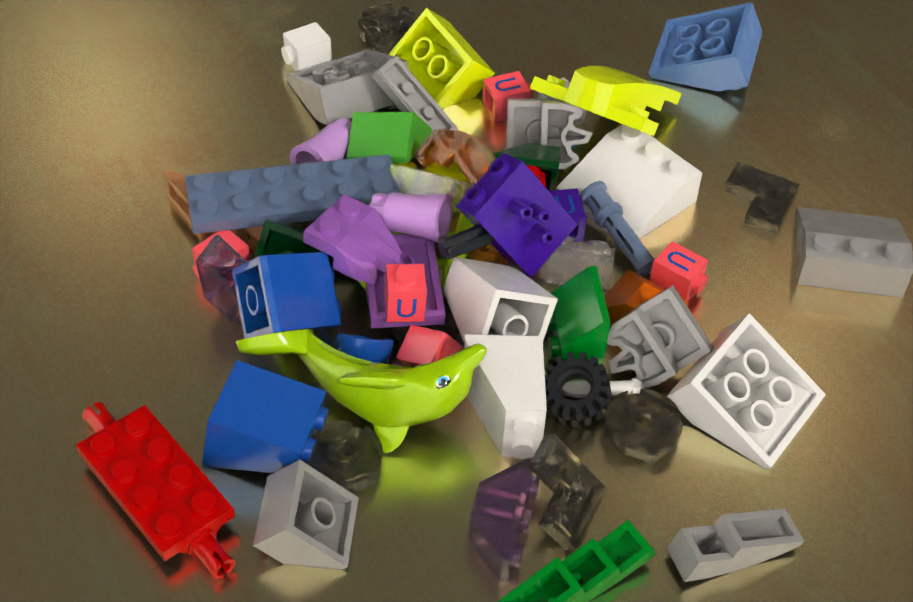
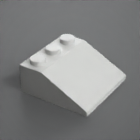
M622 124L606 134L556 187V190L578 188L580 194L588 185L596 181H603L607 186L606 192L614 202H618L623 207L622 216L639 239H641L696 202L702 172L651 135ZM583 205L586 216L595 223L594 214L587 205Z
M749 313L723 329L711 343L714 347L713 350L695 362L667 395V398L694 426L767 470L773 466L826 394Z

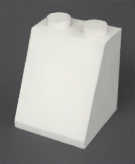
M459 257L453 258L443 289L464 343L465 335L543 336L544 340L558 300L514 266Z
M465 335L464 348L478 343L487 349L484 359L473 371L472 384L467 398L502 457H515L518 459L541 457L547 412L543 336Z

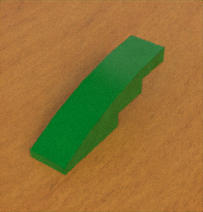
M626 520L599 542L592 538L562 562L556 557L498 602H589L654 557L655 552L629 520Z

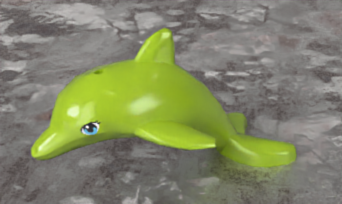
M313 329L278 332L235 341L241 353L255 355L297 354L327 392L339 403L373 424L380 452L385 454L399 447L409 426L430 422L443 417L464 400L470 392L473 371L487 353L486 347L477 343L433 363L417 365L415 367H402L371 362L340 352L314 336Z

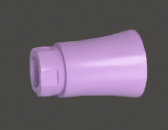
M339 118L334 123L328 124L309 140L295 146L290 152L291 165L301 164L306 161L313 163L346 158L352 125L351 120Z
M391 192L390 194L375 193L372 196L369 206L379 213L390 232L423 237L441 243L442 239L448 237L452 222V200L448 193L424 195Z

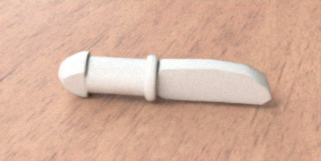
M635 378L631 380L610 381L612 396L632 395V397H636L644 391V384ZM568 381L563 385L561 393L567 397L584 398L589 394L591 386L587 381Z

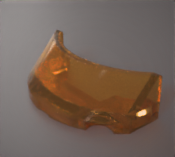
M447 129L433 130L414 153L420 164L424 167L432 168L434 165L439 164L442 167L449 168L452 163L458 164L473 186L488 171L490 164L496 160L490 148L477 137L463 131ZM491 243L479 247L481 252L501 255Z

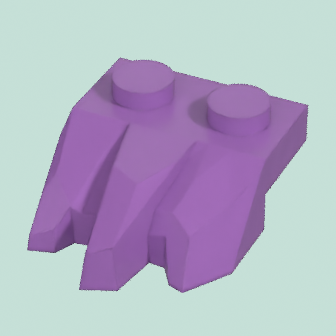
M345 194L304 230L303 242L334 257L333 269L353 279L375 285L377 280V270L386 272V264H400V255L403 254L379 213L374 208Z

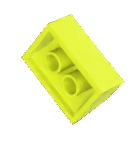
M428 8L423 11L388 54L391 56L397 55L398 58L407 61L409 71L442 109L476 97L483 88L484 79L490 78L495 74L449 21Z

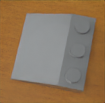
M369 48L285 74L287 82L314 118L325 125L334 123L339 118H353L354 112H376V110L384 107L387 109L398 108L371 76L393 56ZM400 59L403 62V64L408 68L407 61Z
M804 207L796 208L797 285L903 298L913 274L912 243L898 219Z

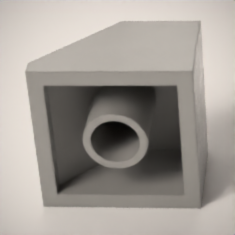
M298 460L267 476L253 546L283 564L345 569L349 563L359 497L308 464Z

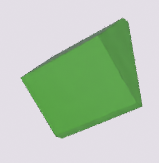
M354 112L346 157L347 159L390 155L392 163H408L430 139L433 131L414 112Z

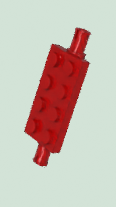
M102 402L93 403L94 407L98 410L97 414L91 406H88L83 411L82 418L94 430L95 434L76 444L78 454L161 558L167 561L178 553H188L190 556H197L215 580L223 578V574L219 571L220 568L226 574L230 573L235 566V560L217 542L216 533L223 524L235 517L234 508L146 405L141 406L117 421Z

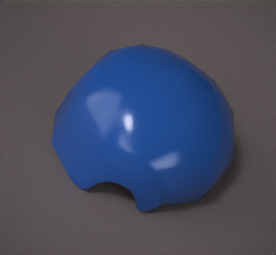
M338 333L335 349L359 359L387 364L391 356L393 340L388 338L375 340L362 335Z

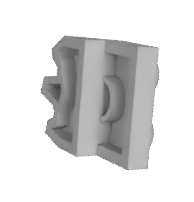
M507 99L506 149L526 143L562 147L559 169H566L579 161L578 155L571 150V145L588 143L592 132L576 128L573 125L574 120L581 118L584 109L546 99Z
M674 285L641 303L613 323L607 340L608 345L619 346L622 350L609 361L611 374L634 370L636 372L635 379L640 380L644 384V388L660 384L677 374L681 368L710 353L714 348Z

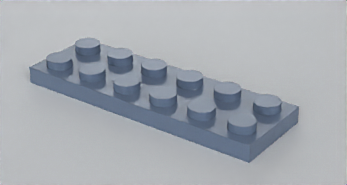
M390 155L185 176L193 234L264 226L265 220L283 224L314 221L343 194L369 206L375 193H401Z

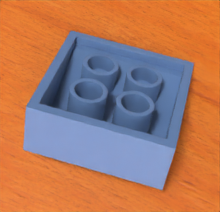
M752 2L667 20L648 73L650 78L717 92L747 87L763 32Z

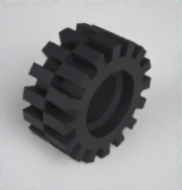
M573 352L566 353L568 360L563 361L561 356L554 358L555 367L550 363L545 367L547 375L545 374L546 407L552 418L555 420L558 417L559 422L563 425H566L567 421L570 420L572 427H579V420H584L587 426L592 424L590 417L595 416L599 420L603 416L602 409L608 410L610 406L608 399L612 397L610 381L606 368L603 364L599 365L597 358L592 356L588 360L586 353L580 352L579 359H575ZM573 379H584L591 386L589 394L580 400L566 399L561 393L562 387L566 382Z

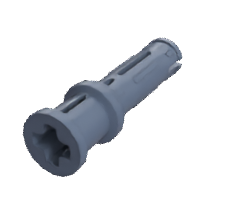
M596 181L588 185L580 193L582 204L587 205L594 214L595 223L601 228L607 229L639 275H645L650 272L655 259L622 216L623 207L618 202L612 200L606 192L607 186L603 181Z

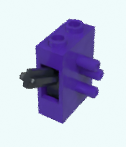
M503 153L490 164L488 171L483 177L466 191L464 198L456 206L474 227L442 239L439 249L443 257L450 260L491 243L511 266L532 278L574 230L577 223L523 161Z

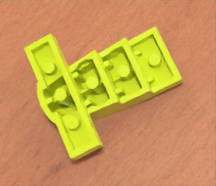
M587 66L575 70L569 88H565L567 81L549 74L546 80L534 76L530 86L532 90L652 136L655 135L659 123L648 119L650 112L645 111L646 106L661 111L664 101L677 105L682 94L673 89L606 66Z

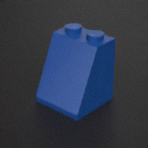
M316 252L263 255L232 269L245 339L292 330L313 329L314 332L341 325L342 308L339 299L335 295L333 284L335 271L332 263L329 262L328 254Z
M237 360L207 421L202 465L214 468L275 473L298 460L309 463L317 441L311 437L315 429L322 431L329 413V409L323 407L327 391Z

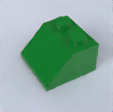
M589 266L550 293L558 299L547 329L550 330L551 335L548 337L550 359L561 356L562 360L566 361L568 360L566 353L573 352L574 358L579 359V353L583 352L586 353L588 360L594 356L598 359L599 365L604 363L611 322L597 266Z

